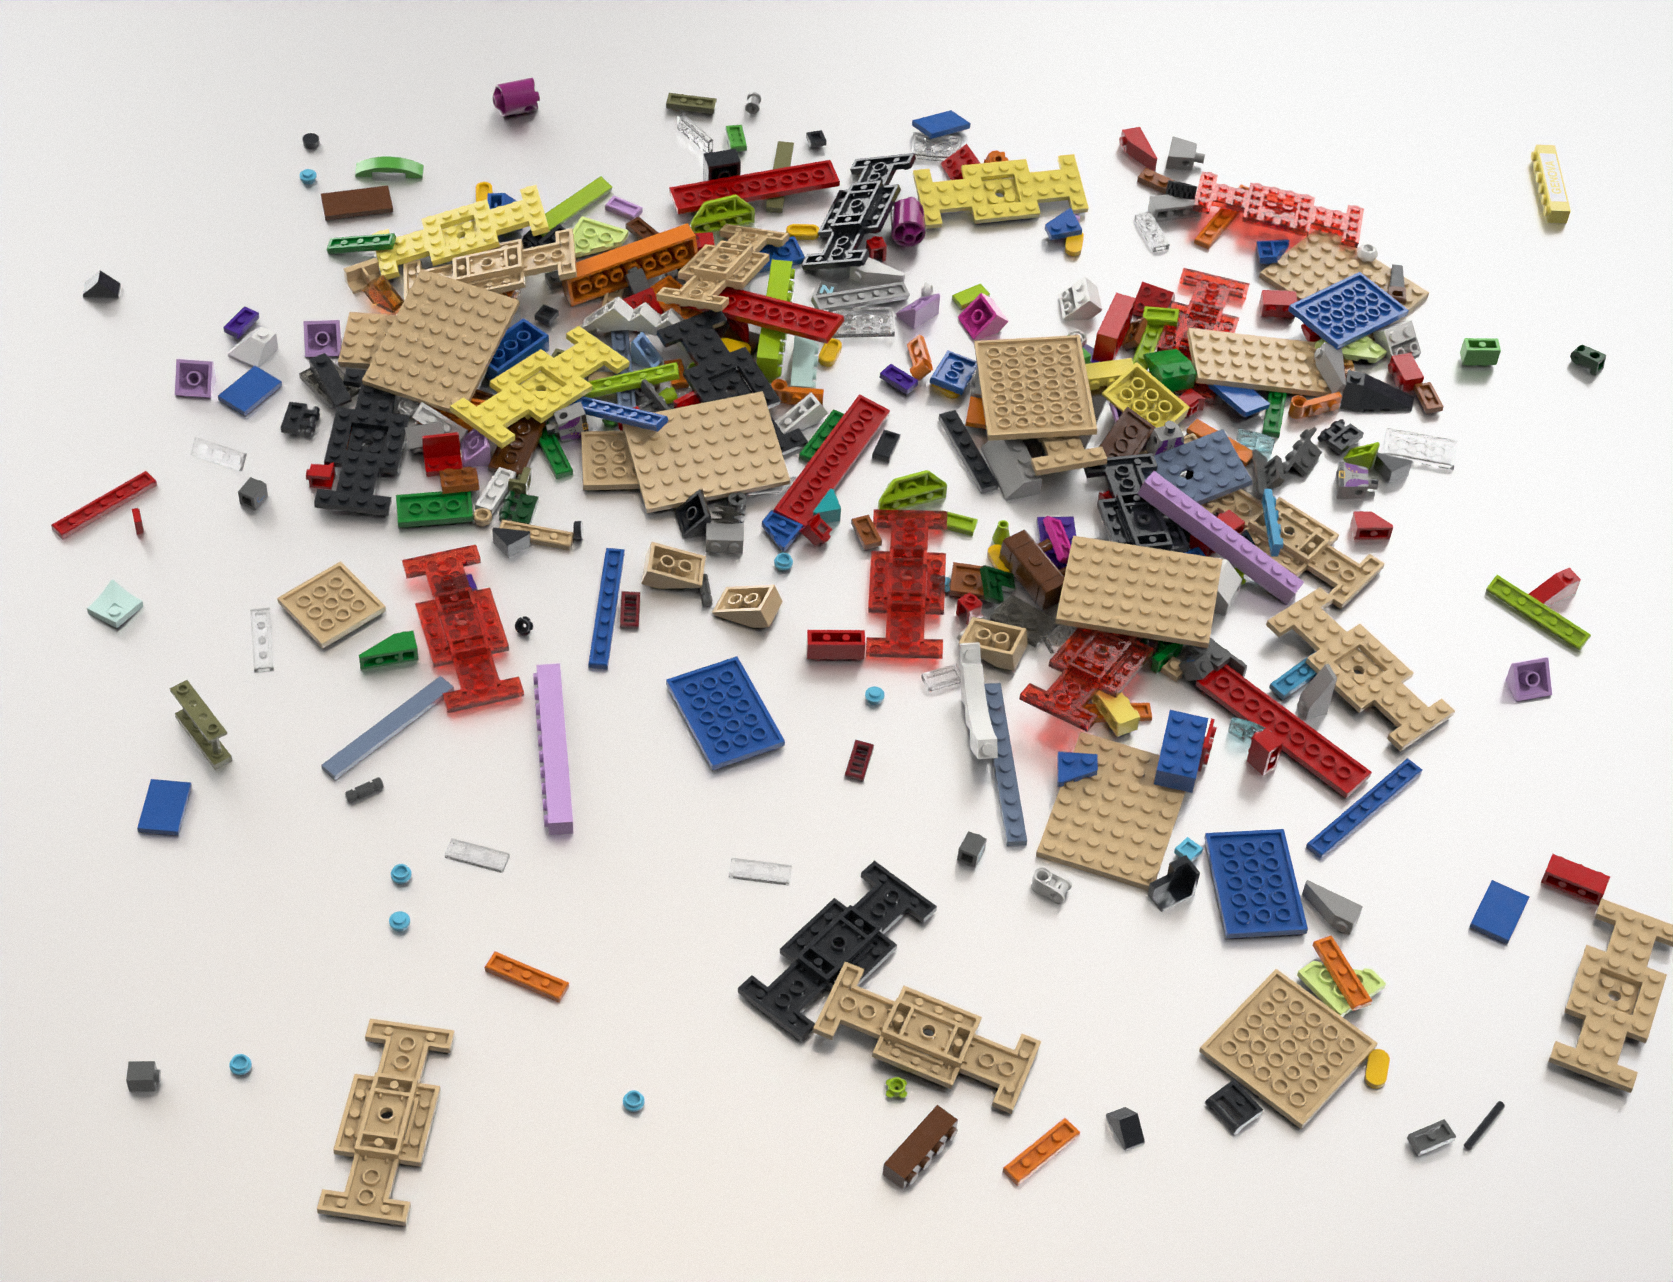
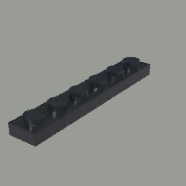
M956 410L939 414V421L980 493L998 490L996 479Z

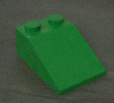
M1172 349L1143 354L1151 375L1171 392L1194 387L1196 371L1191 361L1179 350Z

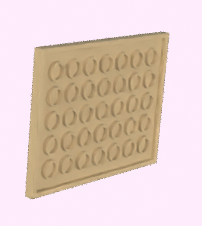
M1321 225L1283 254L1277 263H1271L1262 270L1259 277L1280 291H1296L1297 301L1358 272L1364 274L1387 293L1390 284L1391 268L1376 258L1372 262H1363L1357 256V246ZM1404 277L1406 304L1403 306L1410 313L1429 297L1430 292ZM1399 319V320H1397V321H1395V322H1393V323H1391V324H1389V325H1387V326H1390V325H1392V324H1395V323L1399 322L1401 319ZM1373 333L1367 335L1370 339L1375 341Z
M421 269L366 371L362 383L452 413L450 411L452 404L462 398L469 402L471 401L520 305L519 300Z
M1080 335L974 341L988 441L1097 435V424Z
M763 391L655 412L656 414L667 416L669 420L658 432L622 424L647 513L679 507L699 489L703 490L706 501L728 497L731 493L741 492L745 494L790 484L789 474Z
M1073 536L1055 624L1208 648L1223 559Z
M1081 732L1073 753L1098 754L1097 775L1089 778L1085 777L1077 782L1072 780L1060 787L1036 856L1148 890L1150 883L1157 880L1186 791L1154 785L1160 755Z

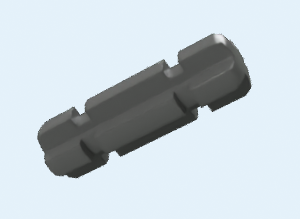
M703 574L702 586L699 588L702 605L705 607L713 604L707 574Z
M377 777L371 783L368 781L355 787V790L346 791L345 797L351 803L357 800V797L360 799L373 793L374 790L382 789L384 787L383 781L380 777Z

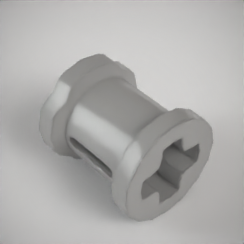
M756 92L748 94V103L745 105L747 112L756 114L759 111L761 95Z

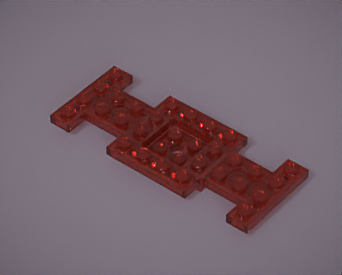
M1202 171L1193 211L1209 214L1211 206L1243 213L1242 222L1306 237H1308L1310 229L1341 235V245L1358 248L1364 208L1360 206L1348 205L1346 213L1340 210H1331L1323 206H1314L1315 197L1309 194L1295 193L1292 190H1282L1278 187H1269L1261 183L1250 182L1249 190H1245L1240 187L1235 188L1227 184L1216 183L1218 175L1212 172Z
M1183 267L1179 283L1195 287L1189 305L1172 301L1170 308L1179 309L1177 326L1164 325L1156 352L1177 349L1192 363L1187 337L1188 328L1235 333L1240 317L1223 312L1228 296L1246 299L1250 283ZM1195 380L1194 387L1191 389L1206 398L1205 402L1214 404L1216 393L1208 387L1209 385L1196 383ZM1188 389L1172 391V393L1181 396Z
M874 509L873 524L875 528H891L890 551H871L868 613H887L886 638L867 637L866 657L943 659V639H924L925 614L944 615L946 553L928 552V529L947 530L948 511ZM904 576H911L912 578H911V579H904L903 577H904Z
M476 544L402 560L406 579L425 575L433 600L415 603L433 667L453 663L460 690L442 693L447 713L524 696L519 676L500 680L492 654L509 651V644L491 589L489 587L472 591L464 570L465 566L481 563ZM460 620L466 621V623L463 625H460L457 622Z
M1078 627L1049 660L1048 666L1062 672V674L1047 691L1029 683L1020 693L1019 700L1088 732L1097 722L1098 715L1084 709V707L1099 690L1117 698L1153 655L1154 649L1141 643L1142 637Z

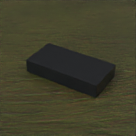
M883 430L872 453V458L889 463L899 443L901 434Z

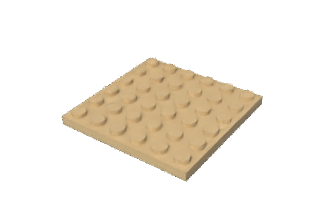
M1275 969L1200 1047L1199 1052L1302 1129L1366 1060L1369 1054L1377 1048L1378 1043L1278 969Z

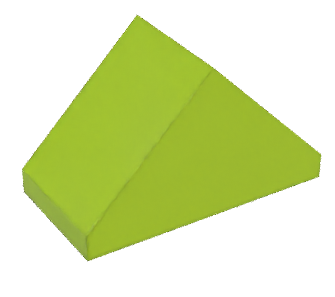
M1375 442L1351 448L1343 460L1349 464L1366 467L1369 471L1375 462L1380 443Z

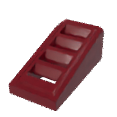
M621 591L620 627L639 628L641 592ZM625 601L636 602V604H627ZM624 608H636V610H628ZM624 613L636 614V616H624ZM624 619L635 620V622H624Z
M855 739L845 772L846 777L864 781L874 751V744ZM857 750L866 752L867 755L857 753ZM855 756H856V757H859V758L866 759V760H865V761H861V760L855 759ZM853 763L864 765V767L854 766ZM851 769H854L857 771H861L862 773L860 775L850 771Z

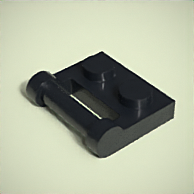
M1232 1080L1205 1101L1206 1106L1212 1108L1230 1126L1233 1134L1239 1133L1243 1127L1259 1117L1263 1112V1109L1235 1080ZM1222 1100L1240 1119L1236 1121L1218 1101Z

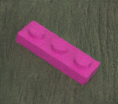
M1046 516L1043 522L1055 550L1056 558L1059 562L1067 564L1071 545L1062 522L1059 519Z

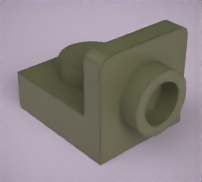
M524 467L522 474L518 475V480H508V492L514 491L515 495L528 494L532 482L531 468Z

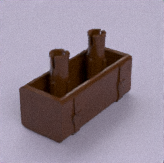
M1024 529L1003 540L999 558L1032 597V600L1042 610L1058 604L1060 601L1066 567L1059 570L1045 554V552L1053 548L1052 542L1049 539H1045L1037 544Z

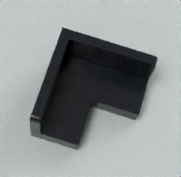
M1185 855L1169 863L1167 875L1151 882L1147 895L1157 908L1163 912L1195 896L1200 871Z

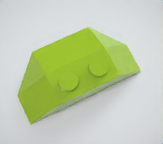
M737 195L706 201L691 221L690 228L694 233H708L720 231L725 224L742 226L755 223V209Z
M929 470L895 478L888 483L878 501L877 514L880 516L946 498L948 485Z

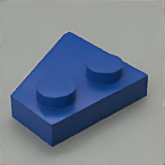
M1071 208L1045 224V231L1050 240L1082 235L1083 229Z
M1289 240L1256 241L1259 263H1277L1288 249Z
M773 510L762 520L763 529L782 552L787 550L803 528L802 524L773 512Z
M1058 752L1057 787H1062L1064 783L1072 780L1077 782L1085 777L1089 778L1097 775L1098 754Z

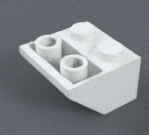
M1085 276L1058 294L1064 320H1089L1103 311L1098 286Z
M1412 320L1400 321L1373 332L1375 342L1387 351L1385 357L1389 361L1394 355L1411 353L1413 356L1422 353Z
M1226 559L1223 560L1214 609V612L1223 616L1227 615L1240 591L1242 578Z

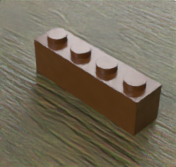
M937 1105L883 1165L882 1175L901 1189H904L908 1184L912 1185L917 1179L919 1171L921 1169L925 1170L931 1163V1158L935 1154L939 1155L946 1141L948 1139L952 1140L958 1132V1119Z

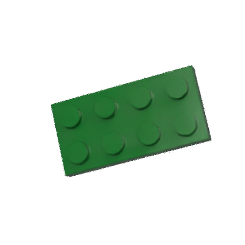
M442 491L396 495L398 528L473 522L471 491L442 494Z

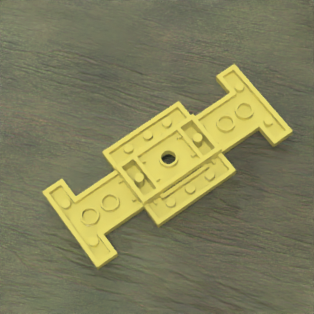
M1075 155L1058 156L1057 161L1060 168L1058 170L1038 172L1029 171L1026 159L962 165L963 179L932 182L930 169L913 170L912 175L918 200L924 209L925 229L942 227L943 223L940 213L969 210L973 216L974 224L1040 217L1038 203L1068 200L1074 214L1088 212L1089 207ZM996 193L1003 194V197H998Z
M537 185L520 189L523 200L491 210L488 201L483 200L421 219L424 230L396 237L394 247L391 250L376 251L383 281L400 276L398 265L430 256L433 266L453 261L452 258L500 247L498 235L530 226L533 236L550 232ZM386 229L373 233L372 235L388 234L390 232L389 229Z
M577 326L566 333V339L573 343L574 346L555 358L540 349L490 381V387L498 392L496 395L477 407L465 398H462L450 406V411L497 446L504 448L515 440V434L506 429L523 417L526 419L533 417L540 423L552 417L556 411L569 406L592 391V384L584 380L585 377L602 366H606L618 374L629 367L630 361L580 326Z

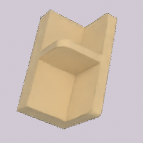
M376 258L343 268L345 282L353 294L385 283L379 272V262Z

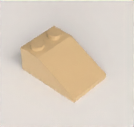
M651 542L645 556L641 584L658 589L701 588L706 556Z
M775 585L726 587L712 613L715 616L752 628H765L771 625L783 601Z
M972 617L959 641V646L960 643L979 642L981 659L995 667L1012 671L1015 670L1028 645L1026 628Z

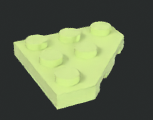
M582 216L573 229L576 258L621 247L629 236V231Z
M1368 336L1340 348L1342 349L1344 359L1354 361L1367 359L1370 363H1376L1385 357L1387 353L1384 348ZM1322 338L1316 342L1315 348H1320L1324 342H1327Z
M1312 961L1298 971L1297 976L1333 1011L1342 1017L1352 1011L1322 962ZM1353 969L1370 998L1385 988L1386 983L1372 969Z

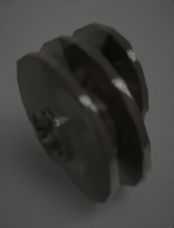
M721 505L714 506L722 511H713L712 514L720 518H712L711 522L726 524L744 523V521L735 518V516H745L746 514L736 511V508Z

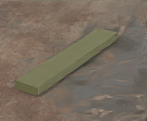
M778 141L773 169L791 166L794 151L793 142ZM785 196L767 199L766 211L783 213Z

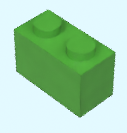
M1464 338L1459 352L1462 365H1497L1501 353L1499 339Z

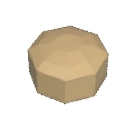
M480 508L474 512L473 520L476 525L483 527L490 524L492 514L490 510Z

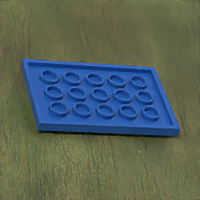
M1361 272L1289 305L1288 309L1290 313L1327 343L1334 346L1336 350L1407 316L1409 312L1406 307Z
M738 656L666 679V685L712 771L785 746L783 736Z
M1284 829L1205 833L1204 839L1226 938L1307 934L1308 927Z

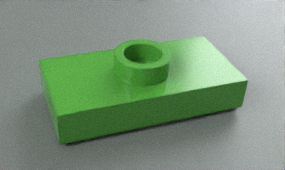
M742 125L726 126V135L730 149H736L737 152L747 151Z

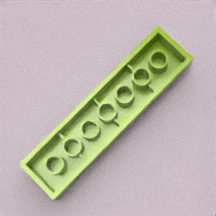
M772 259L766 296L792 302L793 293L790 292H794L795 281H792L795 278V269H792V261ZM761 327L756 364L771 384L778 377H781L782 367L779 366L783 365L784 354H781V352L785 353L786 342H783V340H787V333Z

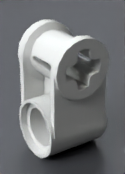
M1045 867L1037 868L1034 871L1031 882L1032 890L1050 898L1056 903H1062L1065 899V893L1072 887L1071 881Z

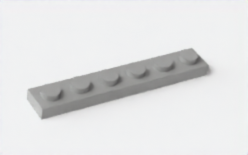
M902 281L812 296L811 302L814 308L831 312L905 300L909 298L910 293Z

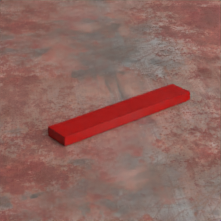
M144 471L51 524L52 530L63 540L156 487L157 481L147 471Z

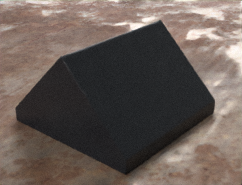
M699 489L686 502L674 510L682 537L685 539L705 536L706 525L711 523V515L703 490Z

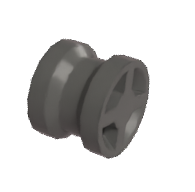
M741 492L731 493L728 496V511L734 515L743 514L746 510V496Z

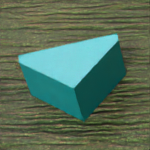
M831 488L813 511V516L820 513V517L825 523L836 522L841 519V506L834 489Z

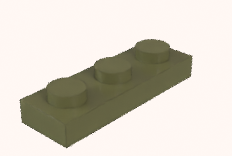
M669 93L666 101V108L707 114H714L717 105L716 98Z

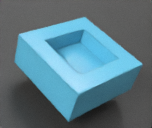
M1187 837L1175 848L1174 853L1180 858L1187 855L1191 862H1193L1202 853L1203 848Z

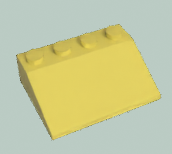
M1137 362L1102 392V395L1122 413L1128 406L1156 428L1165 426L1167 421L1179 424L1185 419L1190 408Z

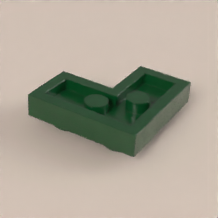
M986 565L980 568L985 601L1000 605L1004 602L1003 591L1012 593L1016 590L1013 573Z

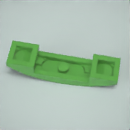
M374 157L356 163L355 177H372L373 172L405 173L406 178L423 179L424 165L401 157Z

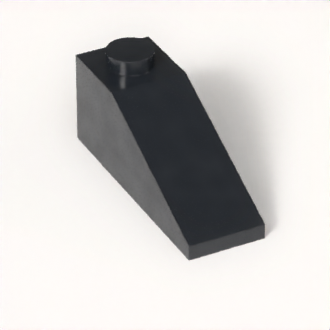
M323 353L309 359L312 377L334 407L337 408L352 402L341 377L327 354Z

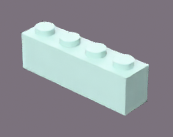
M798 336L794 337L791 387L816 389V382H813V380H816L817 369L813 368L817 367L818 356L814 355H818L819 344H815L814 340Z

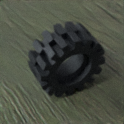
M1168 180L1165 194L1195 200L1198 186Z

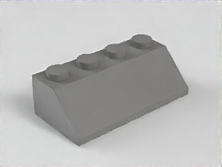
M1022 439L993 440L986 442L981 447V451L1005 501L1040 494L1042 478L1040 475L1036 476L1031 464V456Z

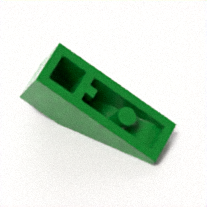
M414 630L395 633L359 654L361 670L419 660Z

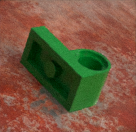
M1158 640L1157 653L1154 654L1151 660V670L1157 674L1172 657L1177 658L1181 655L1183 644Z

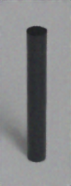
M1498 1101L1467 1139L1464 1143L1466 1149H1472L1505 1108L1503 1102Z

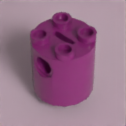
M526 78L496 85L492 101L494 107L500 110L503 117L538 110L537 102L540 101L538 91L535 92L534 79Z
M908 197L895 202L890 211L893 240L901 246L908 247L921 243L926 234L923 205L915 197Z

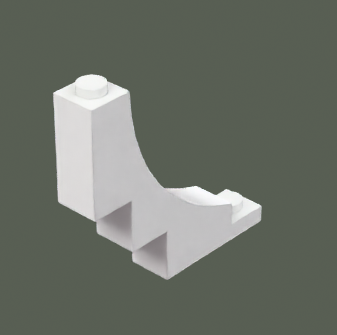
M618 296L585 317L581 328L587 332L598 328L603 333L631 330L657 336V330L685 319L673 308L660 315L646 302L633 309ZM681 342L674 344L685 353H688Z
M960 643L961 700L965 704L966 725L970 729V749L978 759L998 758L997 737L991 725L986 701L980 643Z

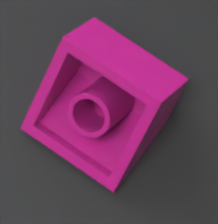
M980 293L958 316V319L975 341L997 334L1009 322L994 300L983 293Z

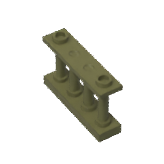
M185 680L169 688L183 708L175 713V718L214 770L233 761L231 754L219 740V738L227 735V731L189 681Z

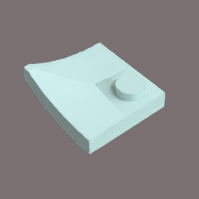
M111 580L101 595L87 607L88 614L118 628L143 607V601L127 592L114 580Z

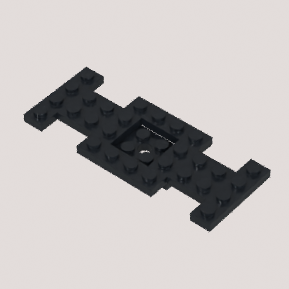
M914 153L854 160L850 171L852 175L861 174L857 183L851 184L849 189L839 190L818 231L820 238L828 237L829 240L822 253L806 255L801 265L804 271L860 267L865 265L870 254L867 249H857L865 234L881 232L901 191L899 184H889L896 170L912 168L916 160Z
M709 310L657 330L656 335L665 348L681 342L695 363V367L683 371V376L701 403L763 391L768 409L780 405L781 400L746 347L729 352L715 331V328L727 324V318L722 311L715 312ZM731 389L735 391V394L727 393L726 390ZM771 416L782 455L806 446L808 441L799 428L783 434Z
M346 368L343 380L344 385L358 387L360 391L355 409L340 407L336 409L324 465L334 462L335 467L341 468L336 491L317 489L314 508L389 516L392 497L375 495V490L381 472L398 474L406 440L405 427L409 426L410 415L393 414L397 395L362 383L367 370ZM371 444L370 447H365L363 445Z
M1153 453L1108 457L1107 464L1083 468L1087 478L1105 477L1112 499L1098 500L1097 507L1111 542L1181 553L1188 552L1189 545L1182 527L1137 494L1145 481L1143 473L1157 471L1158 466Z
M875 860L861 872V878L873 886L865 896L854 906L849 905L848 907L836 898H833L780 948V954L792 962V964L767 987L751 975L738 987V993L799 1041H802L813 1031L815 1025L802 1012L826 989L831 992L845 962L864 969V974L858 984L859 986L897 949V944L884 934L908 912L924 923L937 910L935 904ZM840 941L844 943V946L836 947L833 943Z

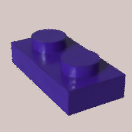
M244 306L223 327L224 333L239 339L260 318L259 312Z
M893 364L888 365L880 372V379L906 395L918 386L917 379Z

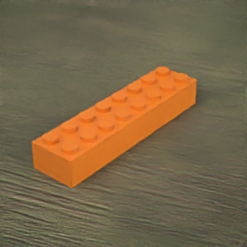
M687 223L576 262L577 277L561 280L564 295L572 307L603 296L606 293H612L628 287L624 275L628 274L627 270L637 267V269L642 268L647 280L682 268L698 253L696 235Z

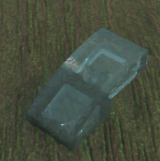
M1238 429L1237 442L1245 447H1252L1260 453L1272 454L1275 443L1274 438L1259 432Z
M1232 718L1228 732L1245 742L1247 738L1251 739L1256 732H1261L1265 727L1248 720Z

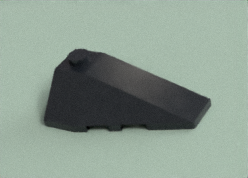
M1348 370L1340 409L1353 412H1363L1364 410L1379 412L1380 409H1388L1391 412L1412 411L1414 396L1366 373Z

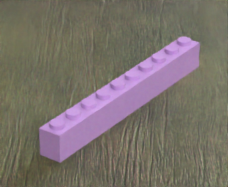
M1155 471L1144 481L1137 493L1139 496L1221 557L1228 560L1233 566L1286 605L1303 585L1304 582Z
M560 663L536 665L537 673H533L534 685H538V688H534L535 700H539V704H535L536 716L540 715V719H536L537 731H541V735H538V747L543 749L539 751L540 763L544 762V766L540 767L541 779L545 778V782L541 783L542 795H546V799H542L543 811H547V815H544V827L549 828V835L572 834L573 816Z

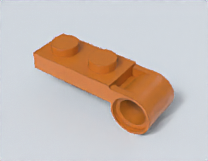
M919 334L907 344L913 364L909 370L911 375L918 381L933 371L925 339Z
M776 379L771 383L772 388L781 400L780 403L796 405L812 392L823 406L824 389L787 387V382L782 379Z
M1336 392L1311 400H1306V398L1299 395L1294 396L1291 399L1288 414L1293 419H1302L1335 411L1340 407L1342 395Z

